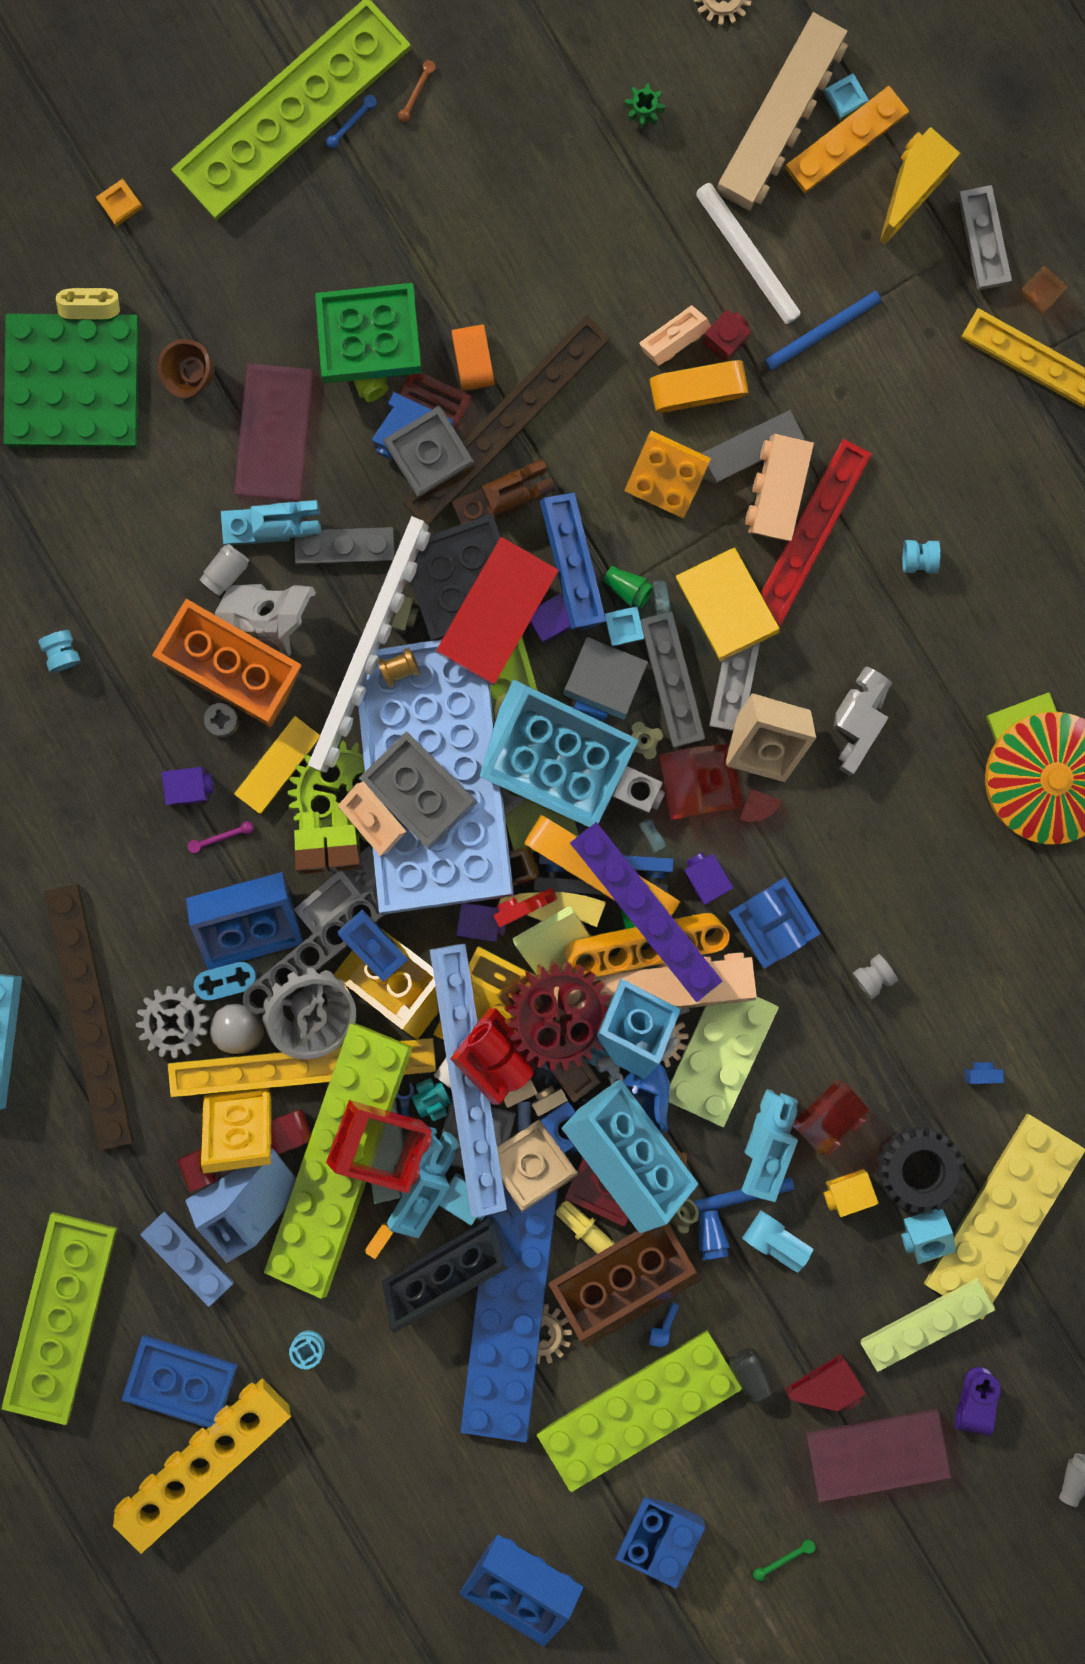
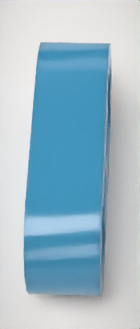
M237 962L200 973L195 978L194 990L196 995L204 1000H214L246 991L257 980V972L251 964L246 962ZM239 967L242 968L243 972L250 973V978L246 979L245 986H241V983L238 981L229 983L227 977L236 975L238 973L237 968ZM206 976H209L211 981L223 980L224 985L215 987L213 989L214 994L212 995L209 994L208 990L202 991L201 984L206 982Z

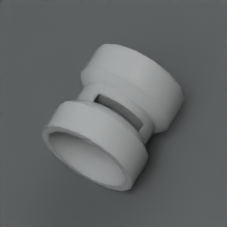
M880 954L870 960L871 967H860L852 973L854 979L870 1000L880 994L883 984L885 986H892L898 981L894 971Z

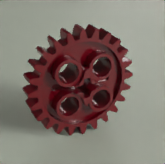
M551 961L549 971H546L539 964L537 965L538 975L533 976L527 971L525 972L528 980L526 984L518 981L515 982L516 986L520 989L519 994H508L515 1003L513 1006H506L504 1008L505 1011L513 1015L512 1018L504 1021L507 1027L514 1028L507 1036L510 1040H518L514 1048L517 1052L525 1050L523 1057L526 1061L529 1062L535 1057L534 1064L538 1068H541L546 1061L547 1068L551 1071L555 1070L557 1062L564 1071H568L569 1061L581 1067V1056L584 1055L589 1060H592L593 1056L590 1050L593 1047L597 1050L603 1049L598 1042L597 1034L609 1005L604 1003L611 998V995L607 992H600L605 984L600 980L593 982L596 975L591 971L584 974V967L580 964H577L573 971L571 963L568 961H564L561 969H559L556 962ZM555 987H559L558 1000L554 996ZM573 990H580L579 1000L574 1004H568L567 998L569 993ZM546 994L548 997L547 1004L541 1009H535L534 1002L536 998ZM559 1008L565 1013V1015H561L559 1018L560 1024L553 1019V1017L559 1015ZM577 1023H583L582 1033L577 1037H571L572 1027ZM544 1028H550L551 1035L549 1039L544 1042H538L539 1032ZM561 1031H562V1034L564 1035V1044H563V1045H560V1044H559V1042H560V1036H561V1035H560V1032H561Z

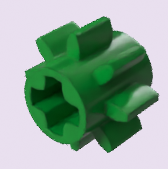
M646 84L645 89H640L639 91L633 87L631 91L633 100L625 99L624 102L625 108L632 109L628 114L627 120L632 121L635 119L640 123L641 129H643L645 123L652 122V124L657 125L658 117L656 113H664L665 105L658 103L662 92L657 91L654 93L650 90L649 84ZM639 103H642L644 107L639 108ZM648 104L651 105L649 110L645 107Z

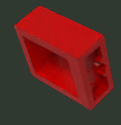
M349 1100L326 1164L336 1174L409 1193L411 1185L415 1184L419 1177V1164L423 1153H426L431 1145L432 1130L421 1120ZM368 1119L410 1130L394 1173L353 1162Z

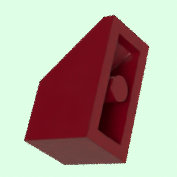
M841 1354L784 1388L792 1401L837 1412L842 1408L848 1411L856 1407L862 1401L860 1397L866 1394Z

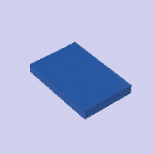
M143 1335L122 1401L209 1428L216 1423L214 1421L216 1414L226 1405L238 1364Z

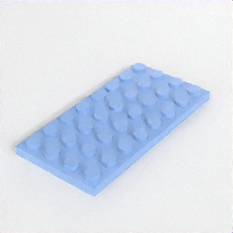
M442 639L378 649L376 656L379 657V660L382 658L389 660L403 654L404 649L410 647L418 663L421 675L417 677L410 675L395 682V686L391 688L387 685L382 675L379 663L373 674L367 675L363 687H366V692L361 704L358 706L364 767L366 771L407 731L478 803L430 850L389 810L407 832L388 853L382 856L373 848L379 913L382 915L514 896L502 787L480 777L495 725L490 684L435 653Z

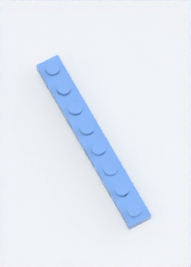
M465 944L432 949L430 950L471 1217H482L507 1210L490 1101L450 1060L477 1024Z

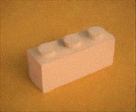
M778 434L771 435L769 441L764 440L760 459L765 460L762 473L757 472L753 484V492L757 493L754 506H749L745 524L750 525L748 533L783 541H792L814 445L813 442Z

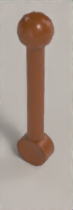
M427 60L423 63V73L405 108L398 113V119L401 122L405 123L410 120V111L428 76L435 73L436 67L433 61Z

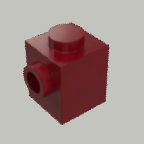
M726 309L704 334L702 343L723 362H728L748 341L751 330L748 328L749 323L739 313L735 312L732 314Z

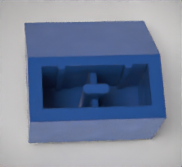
M644 1497L615 1560L677 1589L705 1529L703 1517L676 1504Z

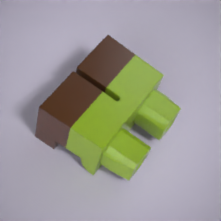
M341 809L331 811L333 827L321 828L319 812L300 813L299 830H294L295 870L300 875L331 873L330 869L333 872L364 869L360 852L359 830Z

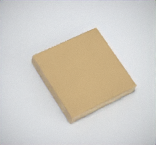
M540 1119L497 1147L503 1186L522 1213L578 1176L577 1171Z

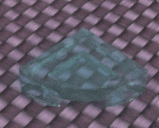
M664 580L653 582V602L656 615L669 613L670 611L666 582L664 583Z
M647 819L639 824L653 853L665 848L666 844L660 833L657 832L652 820Z

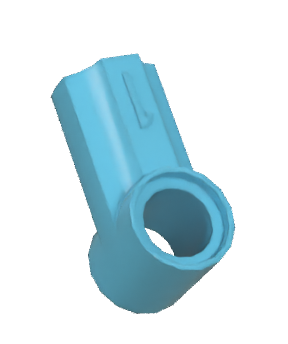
M760 1210L742 1239L765 1255L769 1253L785 1266L798 1273L806 1265L814 1249L784 1229L785 1226Z

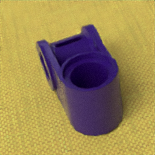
M974 1367L966 1373L961 1399L956 1410L955 1427L957 1430L991 1436L995 1426L1000 1384L992 1373L984 1367ZM984 1380H986L988 1386H982L979 1391L976 1388L977 1384L982 1385Z

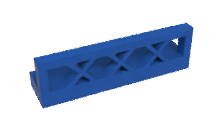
M575 492L543 498L540 504L556 569L559 570L557 573L571 630L582 627L583 630L593 629L604 623L606 619Z

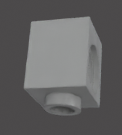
M626 766L612 798L648 814L651 808L657 810L665 792L660 790L663 782ZM638 782L646 784L649 788L648 798L643 801L634 799L631 795L633 784Z

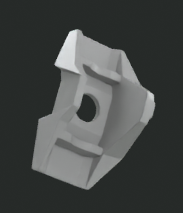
M263 584L231 585L225 592L215 615L289 657L291 654L289 636L301 625V615L310 597L315 596L316 592L311 586L293 585L285 591H268ZM264 606L272 609V611L265 616L259 615L260 610Z

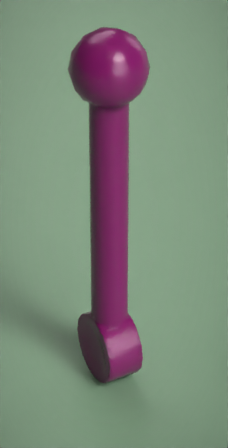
M247 821L239 828L202 841L192 840L188 843V850L191 853H198L202 847L242 833L246 835L251 834L254 826L251 822Z

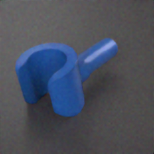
M411 1083L409 1095L403 1097L397 1093L396 1096L400 1100L401 1115L409 1117L410 1100L415 1093Z
M671 1303L663 1321L662 1329L651 1328L649 1345L664 1347L668 1344L671 1324L679 1305Z

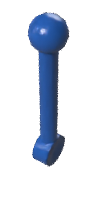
M367 95L360 109L335 135L327 137L326 145L329 148L337 147L338 140L368 109L372 110L376 107L377 101L373 95Z

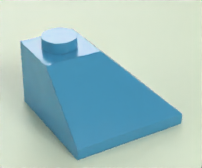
M621 979L597 1037L616 1065L645 1079L660 1064L681 1009Z

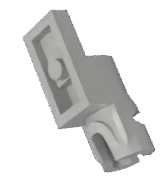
M865 667L856 680V683L864 692L851 689L835 713L834 728L855 740L854 745L850 742L847 743L838 758L842 761L839 770L849 776L855 773L889 718L877 711V708H882L892 682L870 667Z

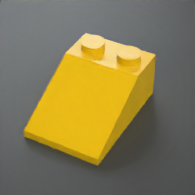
M931 127L924 135L918 132L906 145V151L900 157L903 163L898 172L880 242L883 245L894 236L949 175L960 155V152Z
M385 932L404 952L408 960L384 982L353 950L335 972L334 976L339 980L341 979L356 994L402 1030L418 1040L439 1012L433 969L429 964Z

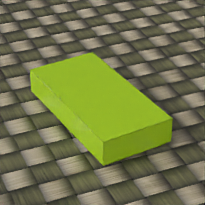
M1048 692L987 715L986 719L996 742L1011 725L1022 718L1036 713L1057 711Z

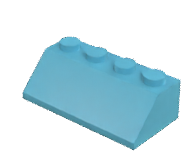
M621 1079L580 1107L562 1127V1130L639 1233L666 1225L698 1185L697 1181Z

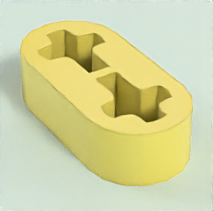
M71 288L62 290L56 295L58 314L65 319H110L120 312L118 293L112 289Z

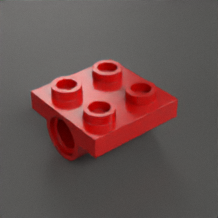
M489 1008L450 1060L492 1104H501L509 1092L522 1088L531 1079L534 1073L531 1063L535 1057L528 1062L523 1057L525 1050L521 1052L516 1051L514 1045L518 1040H510L507 1036L514 1028L507 1027L504 1024L506 1019L496 1008Z

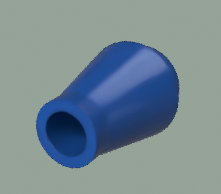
M718 1210L699 1213L697 1253H701L702 1261L728 1257L727 1248H730L721 1225Z

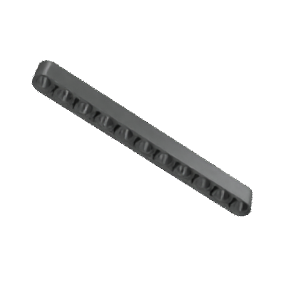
M502 787L506 817L523 804L527 798L511 796L509 791ZM376 883L250 985L243 995V1003L246 1009L255 1014L266 1012L264 1007H259L254 1003L253 994L257 989H262L267 993L268 997H272L274 995L272 987L276 983L281 984L278 978L281 969L288 968L298 977L305 975L307 968H314L318 972L349 947L345 941L339 945L334 944L329 937V933L332 927L336 925L343 927L355 916V910L361 904L369 907L371 911L370 918L376 924L387 914L382 915L379 913ZM310 946L316 948L320 955L319 961L314 966L306 963L304 959V952Z

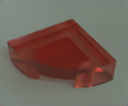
M750 789L739 821L758 822L764 820L779 808L782 800Z

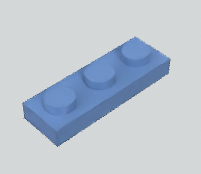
M167 1210L140 1234L208 1307L234 1283Z

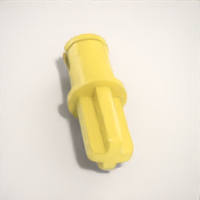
M565 1200L556 1209V1215L576 1233L575 1238L577 1240L581 1238L595 1253L598 1254L615 1244L613 1240L594 1224V1218L589 1219L571 1201Z

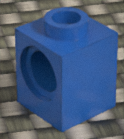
M569 1100L541 1117V1122L563 1153L569 1149L572 1153L578 1151L569 1138L561 1136L558 1132L559 1124L564 1120H569L576 1112Z

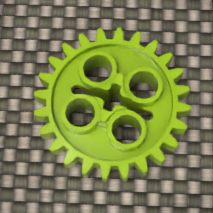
M345 741L341 742L339 748L340 755L334 766L340 770V776L335 782L329 783L322 779L323 771L307 765L306 768L300 765L295 766L301 776L300 778L290 777V782L296 785L297 789L288 791L289 796L297 798V801L289 804V808L300 810L293 818L295 822L300 821V813L313 812V802L317 798L322 797L330 801V808L326 813L320 814L321 828L333 827L331 811L340 809L338 807L340 803L337 802V797L334 794L314 790L313 786L318 784L337 792L342 787H346V791L349 793L353 789L355 779L365 772L363 754L359 753L358 743H355L351 750H347ZM305 754L304 758L307 764H309L311 757ZM359 832V836L362 838V840H363L365 843H367L368 841H367V840L365 839V837Z

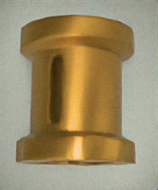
M410 647L404 649L403 654L389 660L384 658L378 660L382 675L390 688L395 686L396 681L405 677L421 675L418 663Z

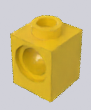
M864 1169L826 1182L828 1191L823 1192L829 1210H836L840 1217L878 1204L870 1178Z

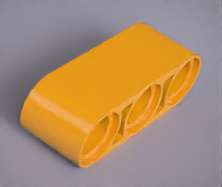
M741 360L664 373L649 379L655 412L657 413L735 400L749 394L744 365Z

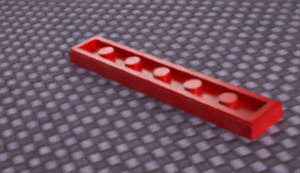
M845 439L841 441L795 527L792 541L787 542L760 593L778 627L781 626L872 453Z

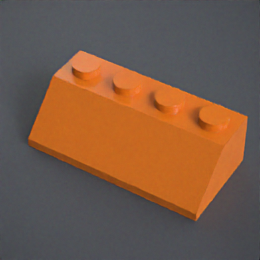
M185 599L152 655L157 663L270 728L287 701L302 667L298 662L188 599Z

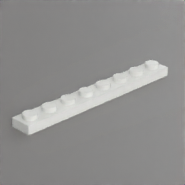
M411 516L308 766L327 772L329 767L333 768L339 758L340 749L337 747L342 736L346 737L351 729L353 718L350 715L354 706H359L364 698L366 687H363L367 675H372L376 669L379 660L376 653L380 643L385 644L389 638L392 626L389 625L393 612H399L405 595L402 594V590L406 581L411 582L416 573L417 563L414 562L419 550L424 551L428 544L430 532H427L429 526L422 520Z

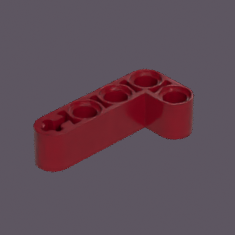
M302 1108L271 1120V1149L273 1148L277 1154L310 1141L312 1132ZM202 1149L177 1160L189 1192L207 1186L236 1169L203 1174L201 1166Z

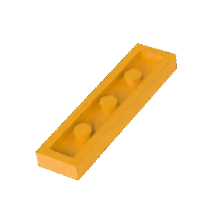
M888 86L786 164L785 170L804 194H806L906 117L909 110L892 88Z

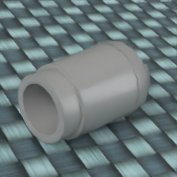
M231 544L224 545L203 571L204 574L199 580L220 596L247 569L249 559Z

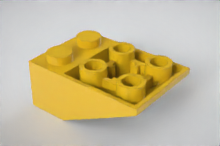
M478 946L469 963L477 1023L489 1008H496L505 1019L512 1018L504 1010L505 1007L496 995L520 976H526L525 972L527 971ZM440 1020L433 1035L443 1039Z

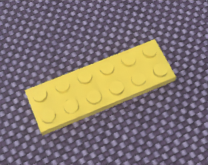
M1026 1114L954 1232L956 1252L939 1257L924 1284L944 1296L978 1277L993 1303L1084 1154L1085 1148L1033 1116Z

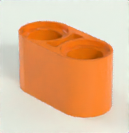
M484 324L451 330L462 391L494 386Z

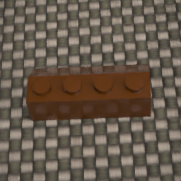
M669 1223L643 1233H639L637 1230L548 1284L580 1342L588 1348L701 1281V1278Z

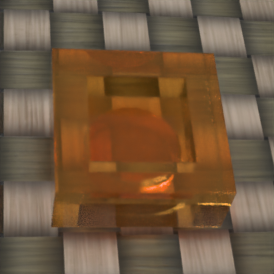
M1044 265L1019 292L1044 314L1066 291L1068 286Z

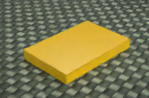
M735 547L676 576L683 594L720 662L780 633L777 623Z
M270 1088L204 1095L201 1156L203 1174L270 1165Z

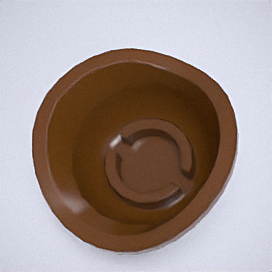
M189 339L176 340L168 344L158 358L157 369L159 377L165 388L177 397L185 399L194 397L200 391L207 388L213 380L215 373L214 362L207 349L199 342Z

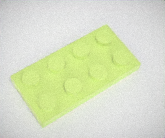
M759 997L755 1001L705 1006L670 1081L669 1102L724 1127L779 1007Z

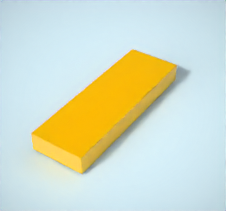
M294 716L234 794L259 814H262L296 771L295 766L300 765L305 759L304 755H308L317 744L320 735Z

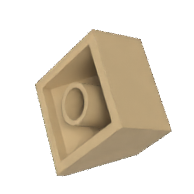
M752 693L737 715L726 766L786 782L816 739L811 710Z

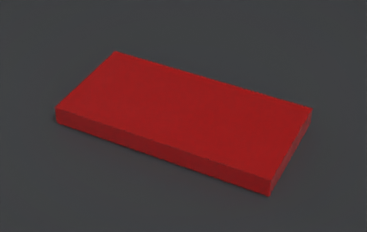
M500 537L435 653L493 686L559 570L505 538Z

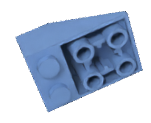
M272 1148L270 1165L236 1169L186 1199V1203L196 1229L222 1259L228 1263L255 1247L283 1213L290 1199L296 1177Z

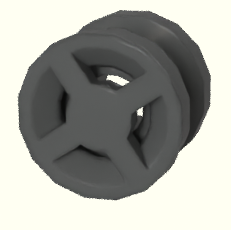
M216 703L206 710L204 724L210 733L218 737L227 738L238 730L240 718L231 706L225 703Z

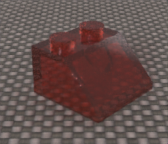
M730 743L686 748L659 755L671 820L743 808L737 770L726 766Z
M837 1079L794 1120L792 1127L819 1155L822 1156L825 1152L830 1155L842 1145L843 1140L841 1137L849 1129L854 1132L866 1122L867 1117L865 1114L869 1111V1108L847 1083Z

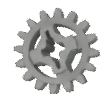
M167 986L165 995L160 989L154 990L156 999L153 1000L146 997L143 1001L148 1006L147 1009H139L137 1011L144 1019L136 1023V1027L144 1028L145 1033L139 1039H149L151 1041L147 1048L149 1051L159 1047L160 1057H164L168 1050H170L172 1057L178 1058L180 1049L188 1055L192 1053L191 1043L195 1046H201L202 1042L198 1035L208 1034V1030L202 1027V1023L209 1021L210 1017L202 1016L200 1012L206 1008V1004L197 1005L195 1003L198 997L196 993L187 997L186 987H181L178 993H175L173 986ZM170 999L181 1001L175 1008H168L162 1004V1002ZM191 1011L194 1016V1028L189 1026L188 1014ZM152 1015L157 1018V1030L155 1032L152 1028ZM177 1015L179 1018L176 1022L179 1028L169 1029L167 1027L169 1020L166 1017ZM175 1035L184 1040L179 1044L165 1042L170 1036Z

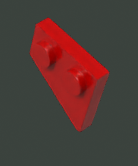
M553 888L520 903L514 897L497 906L499 913L494 914V918L498 926L502 927L558 900Z

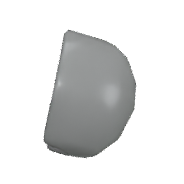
M241 1004L226 1005L215 1013L210 1023V1037L213 1043L217 1045L218 1049L231 1054L250 1052L259 1046L264 1035V1022L260 1015L250 1012L246 1009L245 1005Z

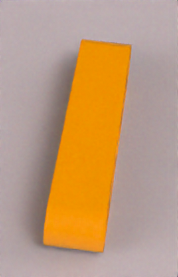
M541 815L524 841V844L614 900L570 844L577 836ZM640 876L672 916L680 901Z
M702 913L674 919L702 955L718 952L725 948L729 942L730 935L727 928L714 914ZM637 927L571 941L564 950L565 961L571 963L572 971L577 965V959L584 954H588L587 960L580 963V965L584 967V974L591 971L596 975L595 977L664 963L652 946L646 950H641L642 945L648 941ZM716 928L714 934L705 937L709 929ZM615 948H621L616 956L608 957L610 951Z

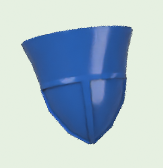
M659 1064L645 1079L629 1071L623 1078L624 1084L660 1133L668 1132L670 1084L666 1070Z

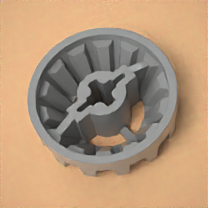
M307 968L305 975L299 977L294 972L288 974L289 981L283 986L276 983L272 987L274 995L266 998L264 1001L266 1014L263 1016V1022L273 1044L284 1054L298 1059H314L333 1052L343 1044L350 1023L355 1024L356 1006L349 990L341 979L337 980L332 972L327 970L318 974L314 968ZM304 987L303 991L295 994L292 999L286 998L295 989ZM322 991H324L326 994L327 1005L323 1004L324 999L322 997ZM283 1005L290 1006L294 1016L293 1022L284 1016Z

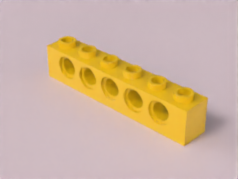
M263 1378L257 1384L250 1383L239 1394L240 1399L231 1407L227 1405L214 1417L216 1423L206 1430L204 1428L198 1430L191 1437L190 1445L181 1453L179 1451L174 1452L166 1460L164 1469L157 1475H149L141 1483L140 1491L132 1498L129 1496L125 1497L116 1506L113 1527L140 1554L291 1417L290 1405ZM246 1413H254L258 1416L257 1420L251 1423L244 1422L241 1417ZM221 1436H230L233 1439L228 1445H220L216 1442ZM199 1458L208 1461V1464L203 1468H196L191 1463ZM173 1481H178L184 1485L176 1491L170 1490L167 1487ZM147 1504H153L159 1509L154 1513H146L142 1510V1507Z

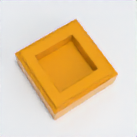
M123 179L96 197L116 227L143 209Z
M387 1221L383 1222L365 1249V1253L376 1259L393 1234V1231L389 1230Z

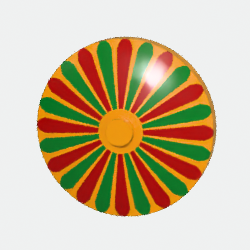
M1062 712L1036 713L1022 718L1011 725L996 741L986 765V792L996 816L1013 833L1027 840L1043 844L1068 843L1085 836V719Z

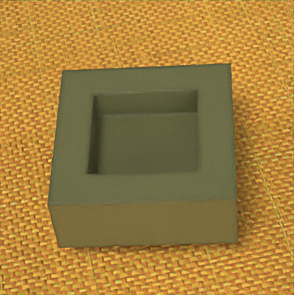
M404 597L403 604L393 620L392 628L394 631L406 634L408 627L414 628L419 609L414 608L415 601L413 598Z

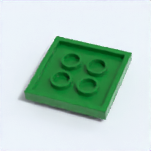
M413 283L315 293L323 384L422 373Z

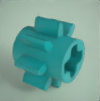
M429 1078L416 1084L418 1093L412 1095V1099L421 1118L430 1115L434 1122L447 1116L445 1107L451 1105L452 1101L443 1082L434 1085L432 1079Z

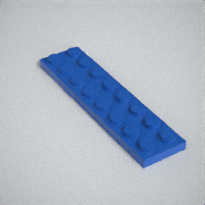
M503 1186L507 1210L489 1214L486 1220L491 1217L495 1218L519 1262L478 1285L460 1433L526 1443L529 1433L558 1189L522 1213Z

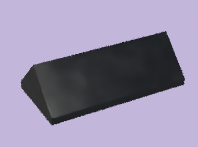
M494 1217L487 1219L382 1280L391 1331L394 1333L400 1331L519 1262Z

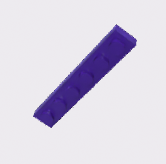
M597 822L570 842L575 851L695 1002H698L723 982Z

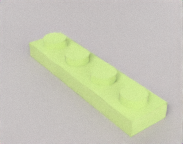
M977 1277L861 1339V1345L875 1369L879 1372L995 1310V1307Z

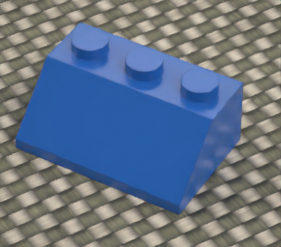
M283 872L186 898L189 926L208 970L292 948L303 943L298 919L294 911V904Z
M497 1534L483 1552L459 1595L545 1647L570 1619L583 1586L576 1583L569 1575L560 1573L547 1565L540 1557L533 1556L519 1548L514 1541Z

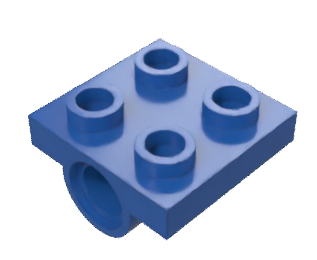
M786 877L728 912L763 969L798 950L820 934Z

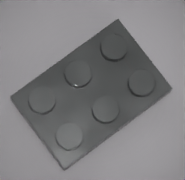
M407 731L359 777L377 798L429 850L478 803Z

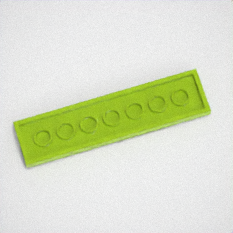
M362 0L171 169L173 174L217 221L409 52L411 44L371 0Z
M350 1023L264 1271L265 1274L320 1299L327 1297L366 1185L365 1181L334 1173L326 1164L328 1155L349 1100L391 1112L413 1049L412 1046L359 1024ZM368 1119L353 1162L372 1167L386 1123Z

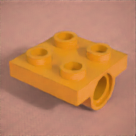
M651 431L624 491L684 519L711 458Z

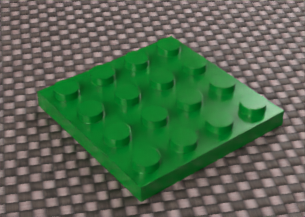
M6 314L4 445L6 447L137 448L139 317L137 315H116L110 319H65L59 314Z

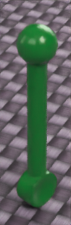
M805 1539L798 1549L763 1569H755L753 1578L759 1582L763 1581L768 1573L799 1555L813 1553L815 1543L811 1539Z

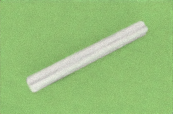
M711 183L700 187L696 193L698 199L784 323L789 324L800 316V310Z

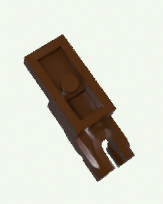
M541 459L524 468L508 473L499 479L482 485V489L452 501L460 523L464 524L493 514L496 521L524 509L526 504L555 491L551 477L537 483L534 488L530 487V481L547 473V466L544 460Z

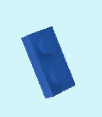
M363 909L338 931V935L383 982L408 960L404 952Z

